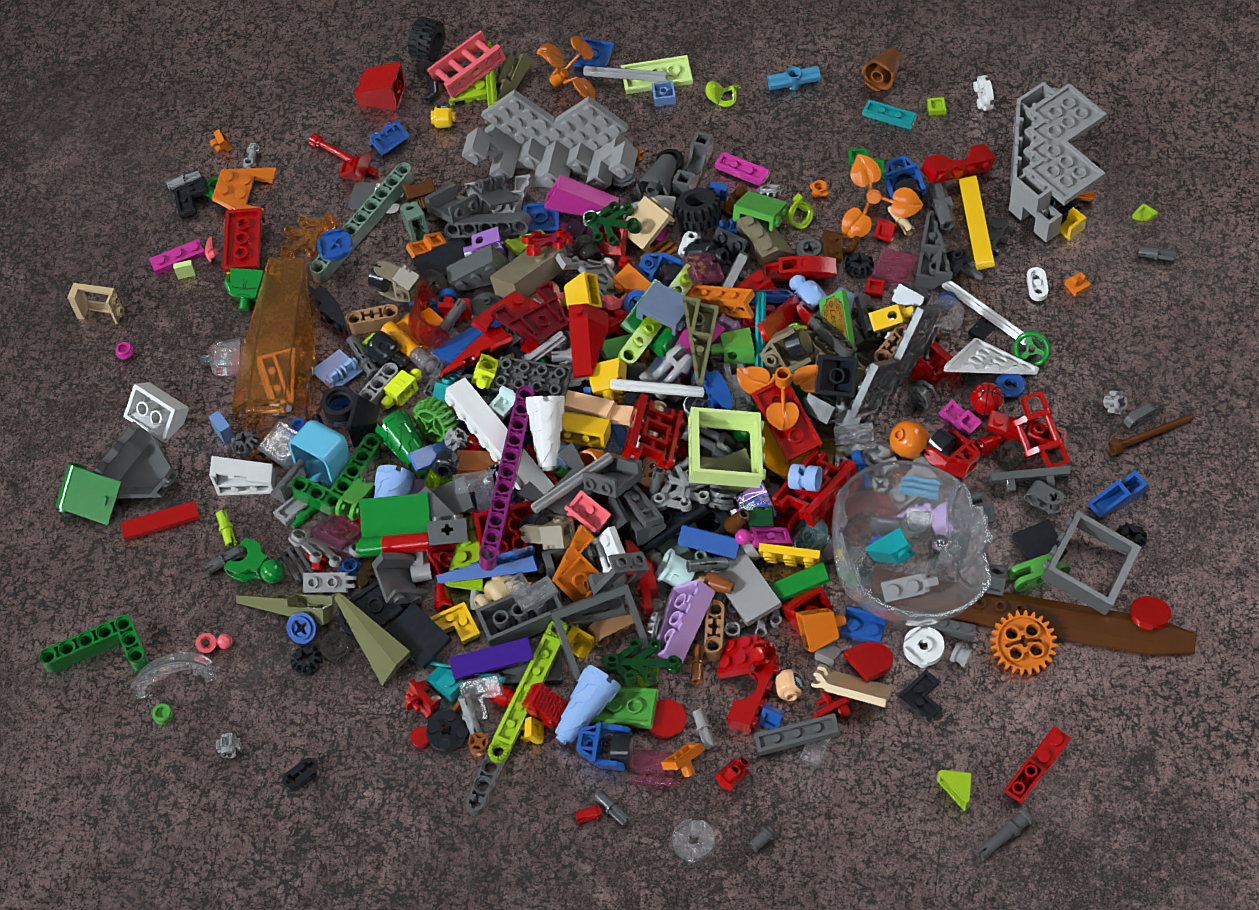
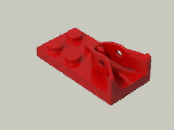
M261 208L226 210L223 272H230V268L259 270L262 224L265 223Z
M775 382L751 393L753 400L785 457L786 465L791 460L815 448H821L822 441L791 384L785 388V403L792 402L797 405L799 418L792 428L785 431L771 425L766 418L767 408L772 403H781V388L777 387Z

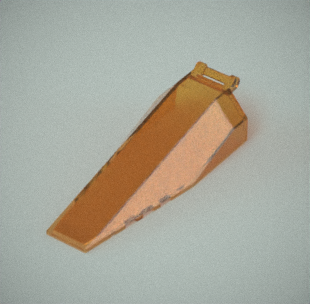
M269 257L241 352L232 411L235 420H239L240 409L245 405L247 415L270 413L285 416L288 404L302 411L306 421H310L316 354L305 258ZM254 404H279V406H254Z

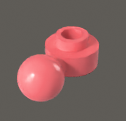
M202 633L195 641L197 650L202 653H209L216 646H219L221 649H228L233 644L232 637L226 633L221 634L218 638H215L210 633ZM203 640H208L209 645L207 647L202 645Z

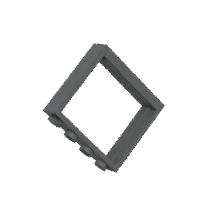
M1077 511L1073 517H1068L1064 524L1067 527L1066 530H1062L1057 537L1059 544H1055L1049 553L1052 556L1051 559H1047L1043 564L1042 569L1045 571L1041 579L1106 615L1112 608L1139 554L1141 546ZM1076 527L1126 555L1106 596L1056 568Z
M621 584L550 611L572 676L576 682H578L581 673L579 672L560 618L624 595L643 646L641 651L633 653L627 658L632 659L649 647V641L628 584ZM603 664L596 667L606 674L610 673L603 667Z

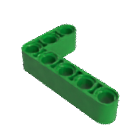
M369 433L363 438L331 489L303 476L295 477L291 482L293 497L309 506L315 507L323 513L336 516V506H331L330 504L337 503L357 478L365 477L381 451L380 438L374 433ZM355 473V474H357V475H355V476H350L349 474ZM347 488V490L341 491L340 489ZM314 495H321L318 498L313 497Z
M127 615L114 618L45 648L39 654L40 662L49 673L60 671L119 644H122L126 657L135 671H144L150 663L137 628L132 619Z

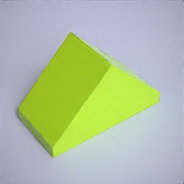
M940 770L937 775V782L964 811H967L970 802L971 773Z

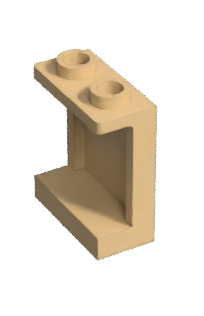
M646 196L634 208V213L626 219L628 221L630 218H637L642 224V229L638 234H632L628 231V238L645 252L652 248L650 246L666 224L669 221L675 222V219L671 217L672 212L665 207L661 209L659 207L660 203L653 197L648 199Z

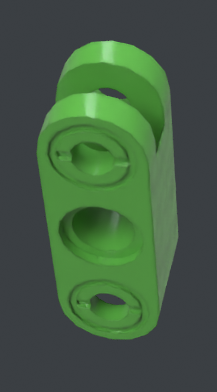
M357 478L338 500L335 508L336 516L341 517L344 515L349 517L350 520L356 521L360 516L359 499L374 498L375 481L367 483L365 478Z
M1048 553L1010 568L1007 574L1010 580H1016L1013 584L1015 590L1021 592L1047 583L1041 579L1045 571L1042 569V566L1052 556ZM1062 553L1056 568L1068 574L1071 571V567L1069 564L1060 563L1064 557Z

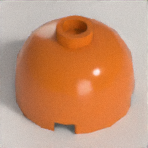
M901 421L890 432V446L902 458H918L921 456L920 453L923 449L926 450L929 441L928 431L917 421Z

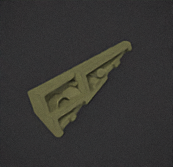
M511 53L505 54L506 60L497 71L499 73L496 79L497 100H500L517 88L533 63V59L524 53L517 56ZM487 120L484 121L486 125L491 124Z
M683 296L696 384L703 387L719 306L701 303L700 298Z
M318 592L317 595L274 593L271 597L262 596V593H256L255 596L238 594L236 595V603L289 617L297 612L308 613L309 616L314 617L315 623L324 625L334 619L338 608L334 597L338 592L331 596L324 595L323 592Z
M338 592L334 599L347 620L364 655H366L371 668L378 677L380 684L384 686L396 674V670L410 658V651Z

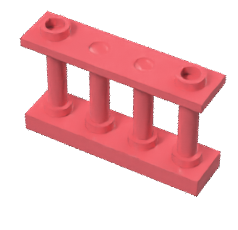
M479 31L429 67L427 71L432 79L436 81L442 79L445 82L443 84L449 95L455 98L504 62L506 57L498 44L492 48L488 47L482 31ZM483 50L485 53L479 58L474 56L476 52ZM467 59L472 62L465 68L460 65ZM455 69L458 73L450 78L447 74Z

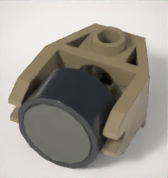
M378 261L371 269L368 277L369 287L378 290L380 295L394 301L411 302L421 288L420 276L404 264L402 267H398L387 261Z
M792 325L776 332L759 355L769 371H776L780 367H786L792 371L812 361L811 359L814 358L812 355L814 345L811 337L804 329L800 328L797 330L796 325Z
M527 513L523 517L519 529L521 531L520 538L526 543L542 544L544 550L566 548L570 545L575 535L573 519L555 514Z

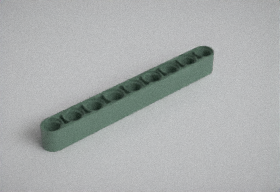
M399 163L342 227V230L346 233L348 232L352 238L353 249L351 253L404 193L403 184L408 183L411 185L414 181L409 163ZM319 254L310 264V271L316 283L326 282L347 257L338 261H329Z

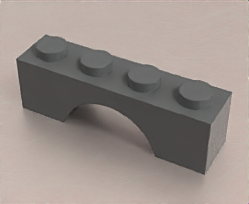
M696 131L691 142L686 165L683 170L678 169L672 181L673 196L680 197V194L685 193V191L696 188L714 150L713 134Z

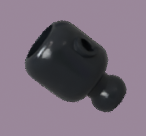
M703 238L689 243L684 254L686 263L691 258L701 260L704 264V270L715 264L724 265L729 260V253L725 248H718L715 243L704 241ZM691 265L693 269L699 270L697 265Z
M383 331L376 332L365 346L367 356L372 358L373 363H378L380 366L394 363L400 372L405 370L410 363V359L407 356L400 354L401 345Z

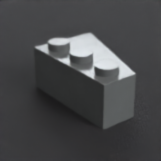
M490 244L447 266L448 284L458 293L491 285L490 276L510 261Z

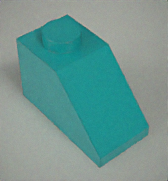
M900 527L865 547L873 561L899 565L916 555Z
M437 667L425 679L429 686L452 706L456 704L458 697L467 691L465 682L461 678L455 680L450 669Z

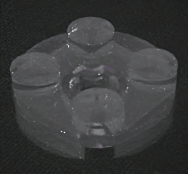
M946 294L934 299L929 304H939L944 307L942 312H950V317L948 318L940 315L938 321L942 322L940 331L953 332L962 325L965 312L962 303L958 299Z
M686 819L680 822L673 832L672 843L674 851L680 858L689 863H695L707 858L715 847L713 829L703 820ZM690 836L699 838L696 844L689 843Z

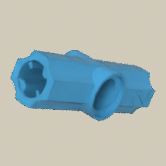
M818 66L804 69L790 67L784 73L767 76L769 90L786 87L796 90L801 87V84L821 81Z

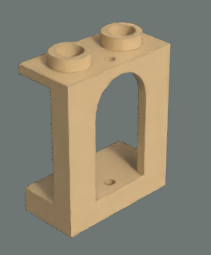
M73 283L67 298L77 319H85L88 310L111 313L115 324L119 323L120 318L123 317L124 308L114 288ZM84 292L108 295L106 302L92 301L87 299Z

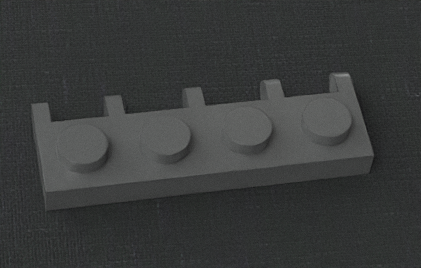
M992 217L987 225L992 253L998 256L1000 250L996 248L999 242L1007 243L1008 237L1004 234L1007 230L1014 232L1016 227L1013 224ZM971 249L969 252L970 260L964 265L961 272L983 280L984 274L980 272L981 270L977 271L973 249Z

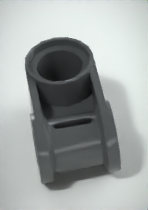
M1036 480L1024 496L1030 505L1036 506L1051 515H1057L1062 512L1063 493L1040 480Z

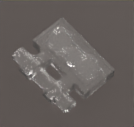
M873 422L834 427L836 445H843L836 446L837 454L845 453V455H849L850 452L855 450L863 451V453L868 452V450H875V442H869L875 441Z

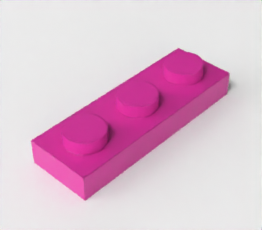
M722 152L715 162L716 169L758 186H762L770 175V170Z
M199 239L151 257L149 260L155 274L158 275L173 269V264L188 260L193 261L206 255Z

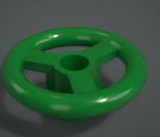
M1026 331L1016 338L1013 352L1016 357L1038 367L1049 359L1051 346L1048 339L1040 332ZM1032 336L1039 338L1043 342L1045 350L1042 349L1041 342L1038 339H1033ZM1026 338V351L1020 355V342ZM1030 346H1034L1035 350H1031ZM1039 354L1043 356L1036 362L1025 360L1029 355Z

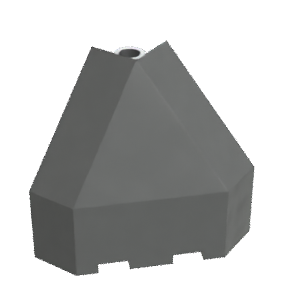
M135 421L130 424L92 471L122 482L117 498L163 497L178 478L157 439Z

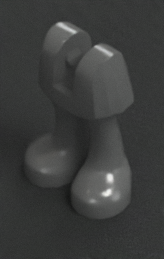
M688 422L680 437L685 442H688ZM699 427L700 446L711 451L710 456L722 458L733 453L737 446V441L725 432L719 433L709 428Z

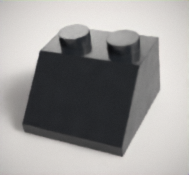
M819 354L817 357L814 395L855 397L858 358Z

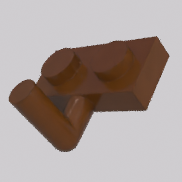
M824 230L822 234L823 256L836 258L837 263L841 264L843 253H854L861 238L854 236L850 246L842 245L841 233Z

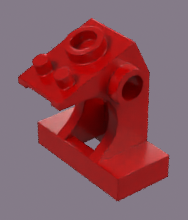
M933 342L929 346V357L931 359L925 362L920 356L912 368L911 378L915 382L925 380L934 387L945 375L949 374L956 379L960 376V372L943 371L945 364L953 357L937 342Z

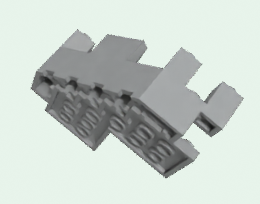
M1042 82L1018 98L1016 104L1009 211L1020 220L1032 214L1035 217L1034 232L1045 242H1048L1060 233L1062 214L1050 205L1051 195L1060 203L1066 205L1105 178V172L1070 143L1104 121L1107 114L1070 83L1057 90L1055 87L1052 89L1045 82Z
M515 89L482 111L481 117L491 124L485 128V131L476 128L467 134L462 152V157L474 165L484 160L486 155L491 156L493 161L489 175L492 177L503 175L508 180L513 177L515 168L536 170L533 187L552 188L560 175L571 178V174L588 175L586 184L601 191L610 187L613 173L621 179L633 173L638 150L630 145V141L621 135L628 130L629 125L590 96L555 118Z

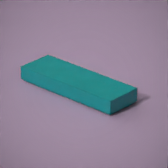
M868 99L862 111V116L910 130L918 114Z

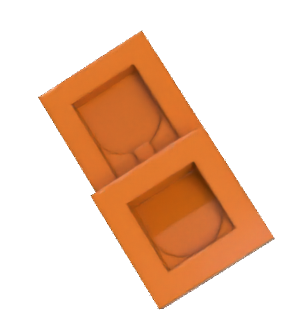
M441 232L425 234L423 240L407 243L406 249L413 259L447 242Z

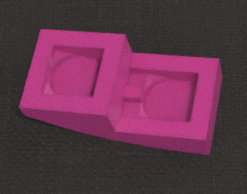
M953 399L939 412V415L944 420L967 435H970L982 424V421L969 409L965 411Z

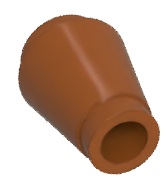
M709 571L704 579V583L716 592L728 594L733 592L735 583L715 571L713 573Z

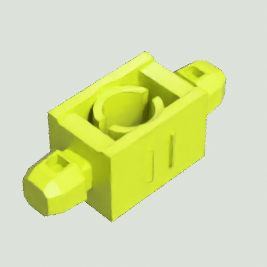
M481 354L471 383H475L478 388L489 389L496 374L499 360L489 354Z
M417 368L409 373L401 370L383 388L386 396L381 400L382 407L389 409L395 404L401 408L419 390L417 381L422 376L421 371Z

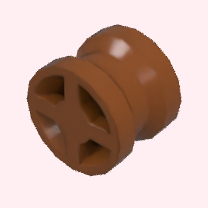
M476 732L468 740L471 754L477 758L485 757L490 745L488 737L484 733Z

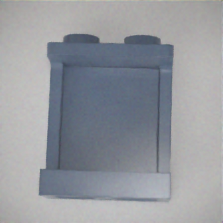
M655 281L637 305L636 318L643 321L648 316L672 328V335L676 336L679 331H683L686 325L683 296L685 295Z

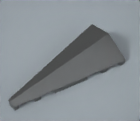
M928 209L915 287L934 289L951 280L953 272H951L950 263L947 260L946 249L941 233L938 230L934 210Z

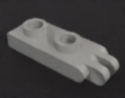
M349 572L303 573V593L349 592V588H357V584H349V580H357V576H349Z

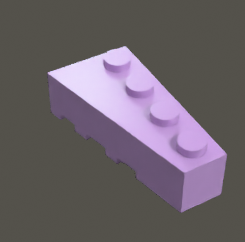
M699 579L671 588L656 638L661 641L662 650L651 655L652 658L668 659L669 656L676 655L683 663L716 592Z

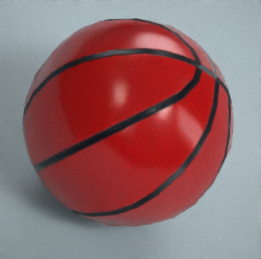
M991 382L978 384L970 395L972 408L981 415H990L992 410L998 412L1004 403L1002 390Z

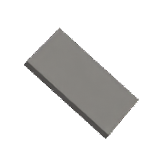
M741 546L738 547L736 559L727 557V569L711 570L712 573L715 571L735 583L733 592L731 594L725 593V595L747 626L782 606L778 597Z

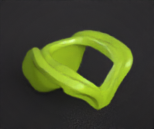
M710 81L705 87V93L712 102L722 107H728L735 104L737 90L741 86L738 84L723 88L718 82ZM728 91L733 92V99L721 100L724 93Z
M797 193L793 197V205L790 207L789 212H787V222L797 228L805 229L813 219L814 210L800 193ZM797 208L808 212L806 218L800 224L792 220Z

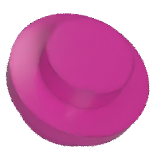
M121 342L117 345L115 352L119 359H128L134 354V348L128 342Z

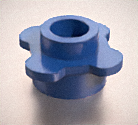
M346 558L342 562V568L339 572H349V576H357L362 563L354 558Z

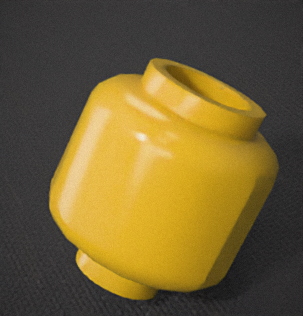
M436 106L434 110H431V123L436 128H451L453 122H456V112H453L450 106Z

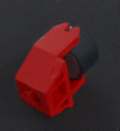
M943 428L939 429L930 438L925 450L926 453H924L926 459L940 471L963 479L976 469L981 456L972 438L968 440L956 430L949 429L946 431ZM953 448L957 449L952 455L946 457Z

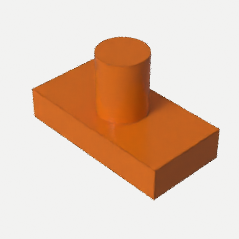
M685 744L661 762L663 770H679L681 768L684 777L692 776L695 774V770L691 760L705 751L703 744Z

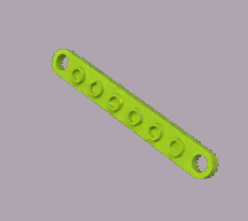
M691 258L669 285V288L686 295L703 273V262L697 258ZM692 264H693V265L695 264V266L697 265V267H698L699 270H698V271L692 270L691 265H692ZM646 316L619 351L618 358L625 362L627 366H632L664 324ZM629 352L632 355V360H627L624 357V353Z
M561 620L562 625H563V628H564L565 633H566V635H567V634H568L567 625H566L565 622H563V621ZM552 621L548 625L545 634H543L533 655V660L530 661L487 750L488 756L494 763H502L507 760L523 728L525 718L529 715L521 703L532 684L540 682L544 684L562 647L558 635L552 632L555 628ZM496 748L504 750L503 755L499 757L493 755V751Z

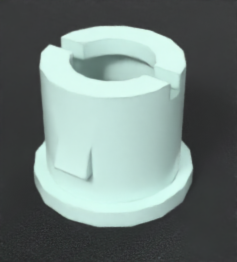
M669 549L656 570L655 579L657 582L662 580L674 587L691 582L695 572L688 573L686 569L687 560L676 555L675 550Z

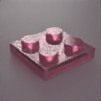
M883 247L873 270L872 278L886 280L885 283L895 286L905 282L909 284L918 262V257Z
M335 512L311 528V535L340 551H343L362 537L360 524L343 515L341 517L336 516Z

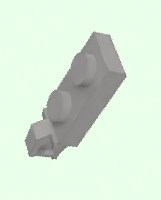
M917 573L881 582L885 603L925 594V592L930 591L929 587L939 585L937 575L927 577L926 573Z

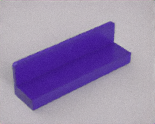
M528 638L453 656L449 658L453 677L456 680L533 660V654Z

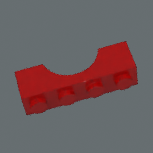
M984 143L971 146L964 160H953L942 154L928 156L925 158L921 170L931 184L942 183L991 171L996 157Z
M779 655L767 657H774L775 660L769 664L756 666L754 673L749 674L757 682V688L749 697L733 701L727 716V727L751 734L753 727L757 728L760 720L759 712L767 703V693H771L774 686V681H772L774 675L778 676L781 669Z

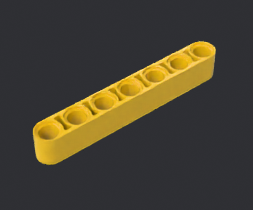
M977 176L960 178V189L976 269L978 271L993 268L995 263Z

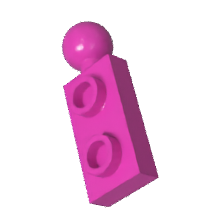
M751 527L749 531L741 529L735 534V540L738 544L746 545L751 541L753 548H759V543L788 547L792 544L788 530L785 527Z

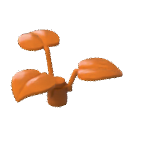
M577 35L571 38V45L578 54L565 68H562L564 65V60L561 58L562 53L555 45L545 43L537 50L536 54L541 55L556 68L549 77V81L554 87H559L563 83L566 85L568 82L573 81L574 87L584 99L590 96L595 100V88L587 79L583 77L580 79L578 77L568 79L569 72L567 69L581 55L587 61L591 60L594 56L592 47Z
M858 154L851 168L850 176L853 183L857 186L865 187L869 184V190L866 193L868 201L863 212L859 208L853 207L845 213L841 225L843 237L846 239L854 238V236L863 237L869 233L872 222L870 217L865 214L871 203L877 204L880 200L892 203V214L900 218H906L916 214L923 207V202L912 189L907 187L897 189L893 193V200L881 196V193L873 188L872 183L878 182L881 178L879 165L872 158Z
M817 365L802 366L794 374L788 368L780 367L775 371L771 380L770 374L765 368L758 366L737 368V380L740 387L750 395L775 381L776 386L781 388V403H772L766 410V418L771 425L785 431L792 428L799 418L797 405L792 402L785 403V388L790 385L792 380L795 385H800L804 392L814 393Z

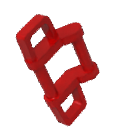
M1039 391L1024 396L1021 399L1025 416L1012 421L1011 424L1017 431L1024 449L1023 455L1025 459L1040 454L1047 468L1067 465L1070 459L1064 445L1065 443L1063 438H1060L1052 418L1053 412L1048 405L1044 393ZM1037 397L1040 399L1044 410L1030 414L1027 400ZM1044 418L1053 441L1031 448L1023 425ZM1059 447L1063 461L1052 464L1046 451Z

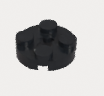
M451 709L435 713L429 719L426 727L427 741L438 751L452 752L457 750L464 743L468 733L465 720ZM444 726L447 727V728L450 727V728H451V731H450L451 735H450V736H448L447 734H444V735H443V734L441 733V732L443 731V728H442V727H444Z

